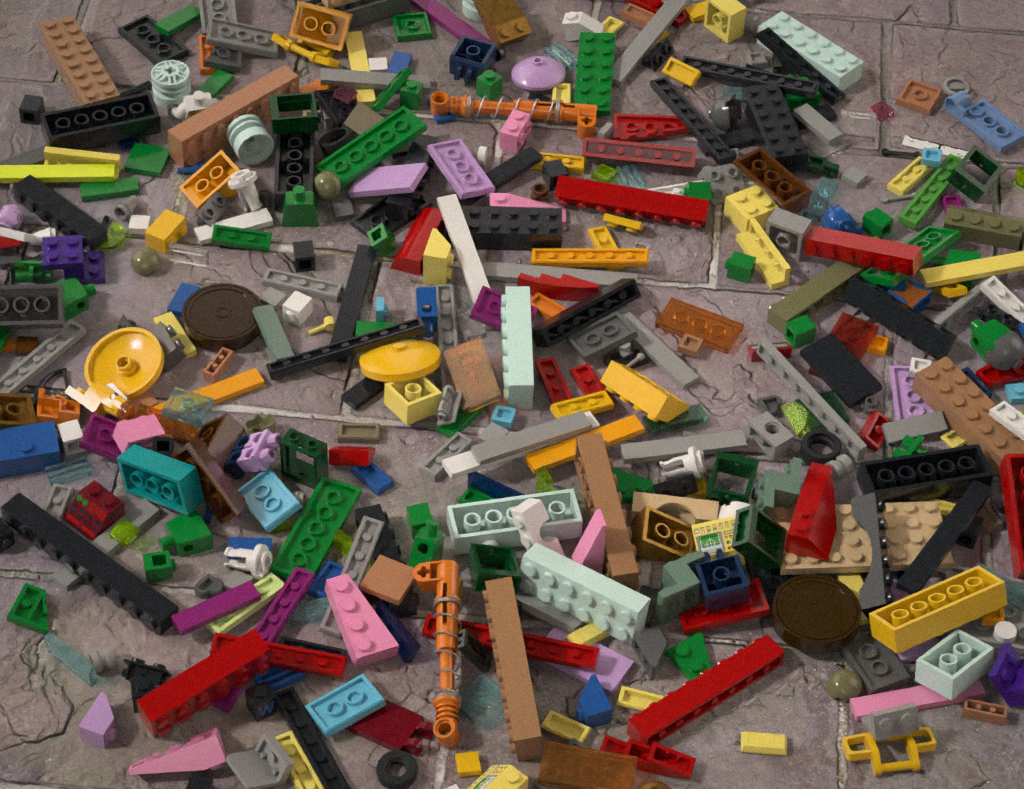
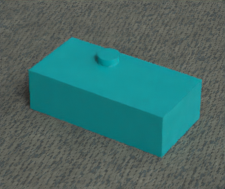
M135 444L117 457L124 488L127 493L185 515H189L205 502L197 467Z

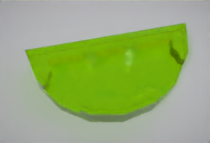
M113 221L107 231L108 240L99 246V251L109 252L111 249L117 247L119 249L123 246L126 240V233L122 225Z
M788 402L781 405L780 407L794 431L801 438L807 431L808 420L810 421L809 412L796 402Z

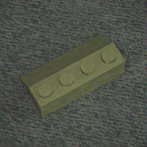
M948 204L943 228L960 230L961 238L958 240L1018 251L1024 218Z

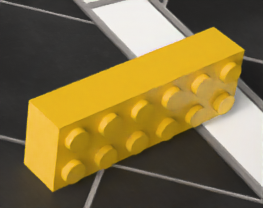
M979 565L869 613L872 636L897 654L905 652L911 647L923 644L929 639L941 636L947 631L961 627L967 622L979 619L985 614L997 611L999 608L1008 605L1005 581Z

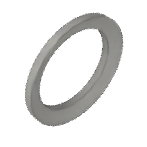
M949 78L943 83V89L949 95L957 93L947 87V83L952 80L963 82L966 85L964 90L966 93L970 89L969 84L960 78Z

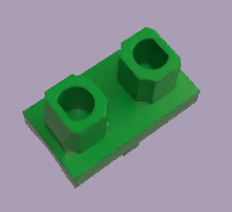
M42 260L14 262L16 281H30V283H35V281H52V270L43 271Z
M919 434L914 439L906 435L900 447L906 451L896 448L892 453V457L928 452L926 449H922L921 446L925 437Z

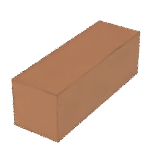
M222 347L203 370L204 380L213 384L216 383L234 361V351Z
M965 698L962 718L1004 726L1008 706Z

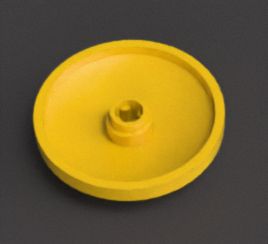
M127 327L115 330L100 339L89 352L84 366L86 382L89 387L94 382L105 385L113 383L128 399H133L146 392L157 381L164 365V351L157 338L145 329Z
M404 339L365 351L359 359L360 370L364 376L377 381H409L421 378L435 371L441 364L440 349L431 342L418 339Z

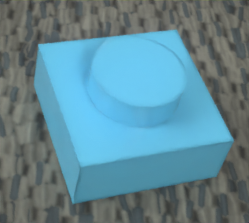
M924 147L921 165L940 167L942 150Z
M376 297V321L384 322V317H388V305H385V297Z
M1024 383L1006 384L1005 393L1010 405L1024 403Z
M496 404L491 422L511 429L516 416V408Z

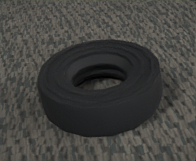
M400 750L389 751L378 760L376 774L378 781L388 789H407L417 779L418 766L411 754ZM394 764H401L406 768V772L404 775L396 777L390 775L388 769Z

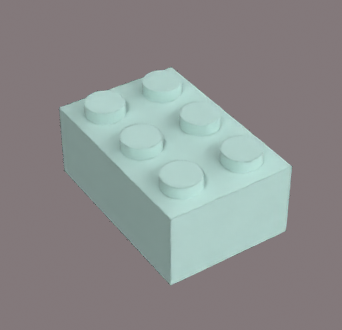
M957 628L916 660L915 681L952 701L992 669L994 647Z

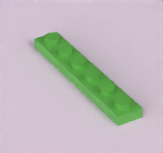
M951 153L946 157L940 167H938L899 215V223L916 229L951 185L946 179L961 162L962 158Z

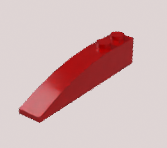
M811 462L789 527L785 552L828 561L837 531L833 468L829 465Z

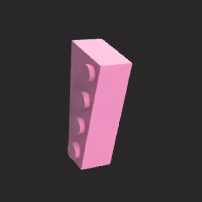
M348 573L327 579L325 593L354 668L356 669L397 656L399 644Z

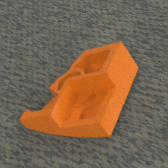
M39 388L36 409L38 423L54 421L55 425L76 419L79 422V402L66 399L59 394L52 397L45 394L44 388Z

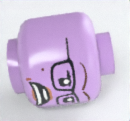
M14 204L4 205L0 210V226L18 231L25 219L21 208Z

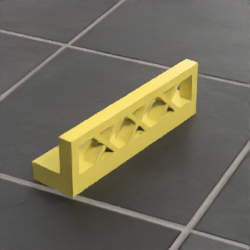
M48 146L44 148V165L115 164V179H119L122 168L120 154Z
M755 218L750 219L748 231L736 234V241L745 254L756 257L755 268L771 290L789 285L791 267Z

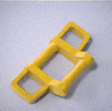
M273 33L271 40L289 52H295L309 58V61L313 63L338 67L340 61L332 58L335 53L334 49L300 39L295 41L279 33ZM308 46V47H310V48H312V49H314V50H317V51H312V52H311V51L306 50V49H304V48H306V47Z
M919 727V731L912 732L910 735L890 737L885 741H876L869 732L842 738L841 746L848 761L870 759L873 775L881 776L882 773L910 769L912 771H920L918 753L935 751L937 742L929 727ZM924 736L929 741L916 744L913 737ZM902 740L909 760L881 764L880 753L876 743ZM864 743L866 750L852 751L849 746Z

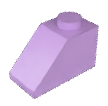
M100 692L78 727L81 740L105 749L108 743L115 739L117 729L106 694Z

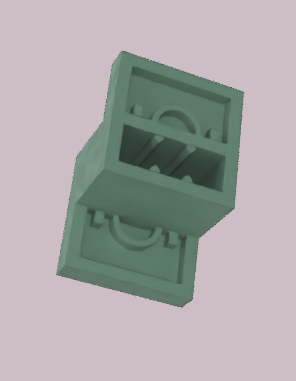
M793 457L790 464H786L784 473L768 469L765 475L760 477L758 486L753 488L751 499L754 500V505L769 515L774 507H792L800 495L802 459Z
M701 550L688 553L680 559L669 561L666 565H663L661 591L658 592L655 620L659 626L679 618L678 614L698 605L701 582L695 574L694 564L705 562V554Z

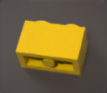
M165 209L144 232L146 247L166 254L186 234V217Z

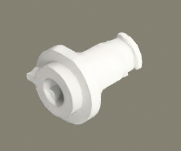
M249 169L235 172L228 181L229 188L236 189L240 201L244 204L245 212L251 209V212L255 211L263 205L259 201V194L254 184L258 176L255 171H250Z
M695 446L689 447L688 454L675 457L665 462L660 461V466L663 469L684 464V468L662 473L664 481L694 473L696 480L703 479V473L707 471L704 453L701 450L697 451Z
M265 544L256 545L254 550L227 547L224 552V556L246 558V561L231 559L229 563H224L225 568L233 567L237 570L251 571L254 579H262L270 572L273 561L272 553Z

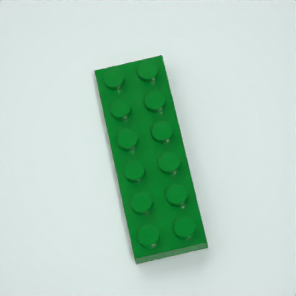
M580 32L574 103L597 105L596 116H610L616 33Z
M403 105L315 165V171L318 174L325 171L335 173L340 180L342 189L427 130V126Z
M928 225L904 242V244L922 247L923 263L921 266H923L960 239L961 231ZM868 268L860 274V276L873 284L884 285L888 288L897 286L899 282L909 277V275L875 268Z
M322 476L273 561L270 573L272 572L276 576L288 579L297 566L315 573L316 576L362 494V488Z

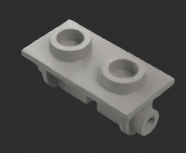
M446 385L442 389V401H440L436 411L438 418L437 427L456 421L463 392L456 393L451 385Z

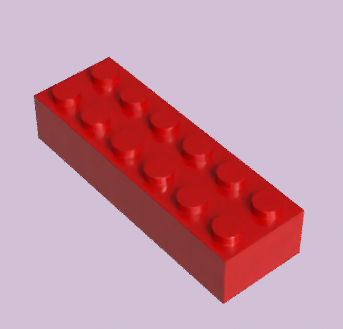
M1005 454L1000 463V473L1014 578L1024 580V454Z
M255 628L136 700L140 718L154 738L159 735H166L176 724L187 722L191 715L208 709L215 700L226 698L231 693V690L236 687L241 688L248 684L252 677L266 673L271 666L269 647Z

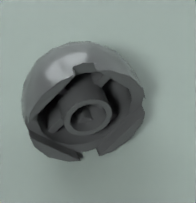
M737 95L720 96L709 110L710 119H712L715 127L721 131L730 132L740 128V125H737L738 119H742V108L740 100L735 99Z
M1014 331L1013 333L1008 332L993 343L995 348L992 351L988 349L984 356L988 364L997 370L1008 371L1012 368L1015 370L1023 363L1024 342Z

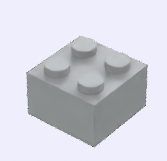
M776 207L767 220L765 233L783 257L799 262L804 255L803 238L811 229L812 220Z

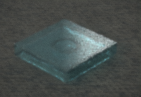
M175 387L162 408L161 416L201 428L214 404V399Z
M482 674L459 694L462 698V703L458 712L484 731L504 714L500 687Z

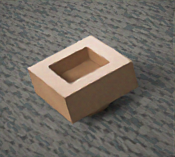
M685 333L678 345L677 352L696 358L703 346L704 339Z

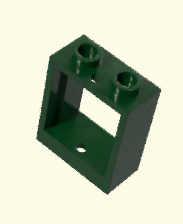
M314 92L269 95L273 134L318 131V123H321V112H317L319 111V99H315ZM311 111V115L279 117V112Z
M974 144L946 180L976 203L1004 167ZM967 160H970L990 176L985 185L962 169Z
M290 428L280 440L281 475L315 490L322 476L329 477L327 443ZM296 451L314 458V465L298 459Z
M718 451L707 486L705 500L719 501L721 506L724 504L728 506L734 501L749 504L758 472L759 461ZM719 472L749 479L745 495L715 488Z
M750 505L736 510L731 547L763 571L782 566L786 529L755 505ZM756 530L765 536L764 550L754 543Z
M471 543L467 565L474 591L482 592L486 590L485 581L512 576L514 592L517 595L522 575L514 548ZM481 566L501 567L505 570L481 568Z

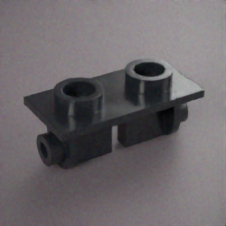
M669 37L663 42H659L651 51L652 54H648L643 58V66L652 67L653 71L656 72L673 54Z
M987 302L977 310L980 312L978 316L981 321L986 323L994 319L1014 332L1015 329L1013 328L1021 323L1011 314L1006 313L990 302Z
M694 473L653 485L655 494L684 497L699 492Z
M132 658V660L124 659L128 667L123 668L121 676L125 677V680L130 681L131 678L153 676L154 685L159 684L161 686L167 682L165 676L171 677L166 666L153 663V666L138 658Z

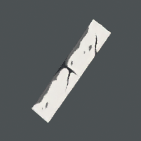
M905 135L902 145L922 150L924 147L940 149L943 155L948 156L951 153L962 159L969 152V150Z

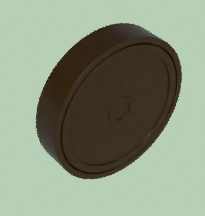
M231 283L208 285L195 291L185 301L182 308L183 329L190 341L203 349L219 352L222 347H225L232 351L253 342L261 333L252 310L254 307L262 306V303L254 292L243 286Z
M818 574L800 575L785 581L775 592L771 607V623L777 635L791 647L813 654L832 653L849 645L858 632L861 618V606L853 591L834 578Z

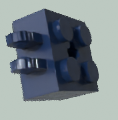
M463 35L451 53L449 73L454 74V80L457 81L461 77H465L464 81L468 84L471 80L476 81L478 76L488 69L491 70L495 64L497 44Z
M719 548L716 549L717 559L711 560L708 551L703 552L705 554V562L694 565L695 574L701 582L700 591L707 612L750 601L749 584L738 554L724 557L722 549Z

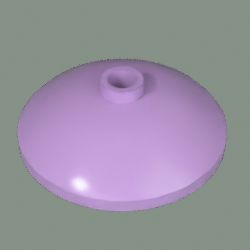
M532 56L519 61L513 67L511 76L513 82L523 89L542 91L552 89L562 83L566 77V70L564 65L554 58Z

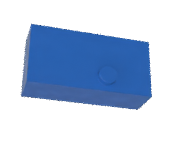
M54 421L0 429V478L62 468Z

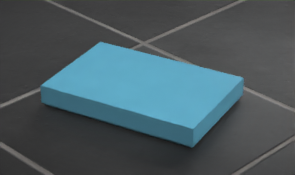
M269 467L237 490L244 496L248 510L268 533L302 508L300 502Z
M363 673L304 707L325 737L329 738L386 706V702Z

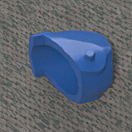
M839 205L829 206V210L822 217L823 228L858 235L864 233L851 214L846 213Z

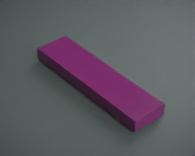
M251 580L172 615L171 620L181 636L260 601L261 594Z

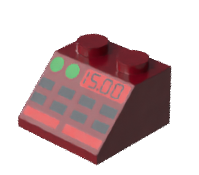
M94 480L78 492L64 518L67 523L90 541H93L125 515L124 502Z

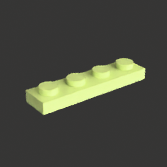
M272 572L254 584L261 594L260 601L205 626L212 633L226 634L275 599L285 583Z

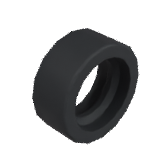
M338 127L324 134L318 143L324 156L328 157L355 139L349 127Z
M822 429L812 430L806 433L802 439L801 459L809 466L811 462L825 465L831 460L835 461L836 457L840 455L841 443L839 438L830 431ZM823 444L828 446L832 452L817 454L811 451L809 446Z

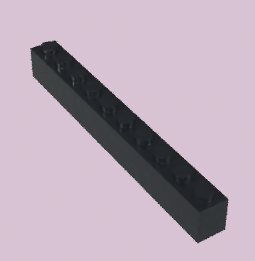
M19 492L0 507L2 519L9 527L16 530L22 538H27L38 550H43L52 560L60 562L70 573L75 572L80 575L81 580L85 584H90L100 595L108 597L118 608L122 607L133 619H138L144 623L148 630L155 631L161 636L174 625L171 616L179 613L176 604Z

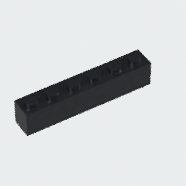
M421 134L413 139L402 165L426 163L428 169L413 193L389 194L386 200L385 217L408 221L410 214H414L415 202H419L420 191L424 190L425 179L429 178L430 168H433L435 163L427 151V146L437 143L438 137Z
M31 174L13 185L14 199L18 204L25 206L29 212L35 213L43 222H47L53 228H57L65 236L82 235L83 246L86 251H95L108 242L105 226Z
M860 275L852 276L842 295L847 300V304L855 308L859 307L863 310L862 313L868 317H875L879 320L878 323L886 328L891 327L895 330L894 333L902 338L907 337L911 340L912 345L918 348L923 347L928 351L927 354L933 358L946 357L957 338V335Z
M622 278L532 327V337L536 347L549 348L641 297L635 278Z
M376 504L355 509L357 529H359L364 515L384 522V527L370 560L371 567L379 555L406 565L405 560L400 558V546L394 542V530L392 527L389 528L387 512L382 511L381 505ZM413 585L399 606L384 600L391 621L417 615V606L420 605V600L417 592L414 593L412 590L414 588Z

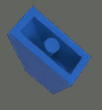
M596 674L591 675L579 698L578 709H576L578 721L592 729L611 723L613 708Z

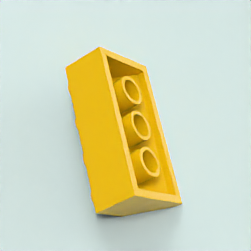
M611 360L600 382L606 385L605 389L615 395L617 393L620 394L619 399L628 404L632 402L634 409L641 413L647 412V417L654 422L661 420L667 423L690 407L689 404L637 370Z

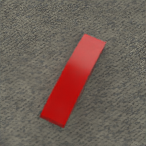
M520 273L517 286H530V295L534 296L539 292L553 300L580 302L600 291L599 284L563 274L561 278H556L542 273L537 278Z
M606 734L598 752L611 762L621 766L683 779L691 778L696 761L694 757L656 742L649 746L631 738L624 742Z

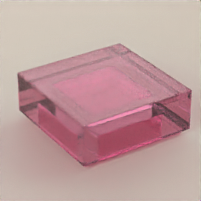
M341 84L334 91L332 97L349 105L357 97L358 92Z
M881 100L869 107L868 113L882 122L894 115L895 110Z

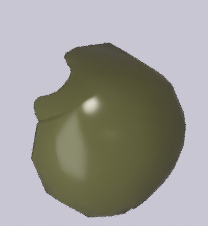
M325 171L317 174L313 181V192L317 197L323 200H332L339 194L341 184L335 173Z
M148 247L138 249L131 258L132 269L141 276L158 272L159 266L162 264L159 254L154 249Z
M259 414L256 415L253 420H248L244 423L245 435L263 432L265 429H269L274 434L276 427L275 417L272 414H267L266 418H261Z
M845 668L834 671L826 682V691L832 699L840 698L843 702L850 701V698L858 697L863 689V682L860 676L854 671Z

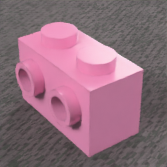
M515 109L512 110L500 131L499 149L517 154L532 129V122H530L531 114Z
M155 414L148 416L142 415L132 420L120 421L117 423L112 436L121 453H123L133 444L150 449L152 448L153 437H164L165 432Z

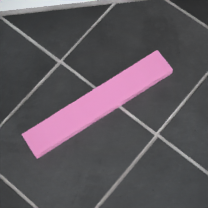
M978 679L952 701L922 685L850 698L849 705L855 720L861 721V717L871 715L870 712L914 702L917 705V709L921 710L964 702L965 698L974 700L984 698L986 693L980 679Z

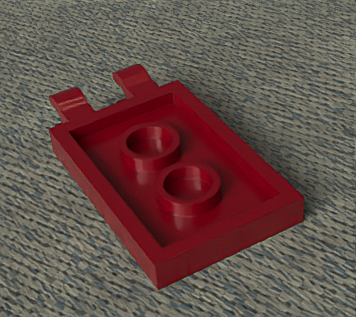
M386 699V706L345 728L391 751L405 750L417 757L423 750L420 747L423 742L418 738H413L414 735L418 734L430 740L434 734L432 731L434 724L424 721V716Z

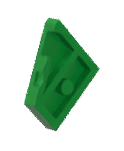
M613 468L612 474L617 476L618 487L616 489L617 492H621L622 503H633L634 491L654 494L651 480Z
M25 583L7 615V621L47 636L49 627L46 590Z
M701 632L666 650V657L688 681L697 678L704 670L711 669Z

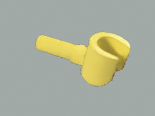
M332 316L325 317L324 324L308 330L309 335L323 330L333 332L335 327L334 318Z

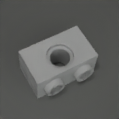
M768 411L748 421L746 435L773 461L792 450L794 435Z

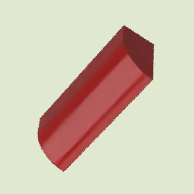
M424 208L418 212L391 264V269L418 276L421 275L423 271V254L432 229L435 228L442 233L445 227L440 209Z

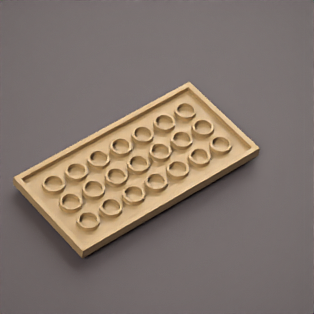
M938 501L885 503L886 512H884V517L888 524L886 536L890 543V548L887 550L892 562L889 571H906L941 525L943 520ZM851 504L835 505L837 531L828 561L785 552L787 534L796 506L791 508L774 507L770 512L769 517L786 529L782 566L779 567L781 575L807 574V571L810 574L870 571L872 562L870 538L867 532L852 517ZM951 550L937 569H953L954 561Z

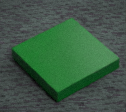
M427 12L392 15V24L397 43L433 39Z
M135 142L124 165V172L161 178L170 158L169 148Z

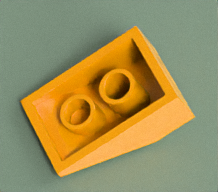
M298 1L289 36L342 51L353 14Z
M220 150L179 188L195 207L200 210L216 191L226 199L238 194L236 189L229 188L228 181L230 176L240 171V169Z

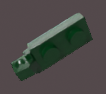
M809 154L807 170L805 171L837 178L840 165L827 161L828 158Z

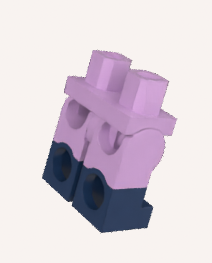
M269 429L239 437L224 467L236 480L242 479L244 474L249 471L267 470L270 463L275 462L277 458L276 451L280 447V440L283 437L279 433L273 434Z

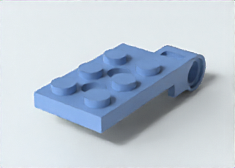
M962 90L945 98L944 105L946 110L999 153L1024 141V130L985 99L970 105V97Z

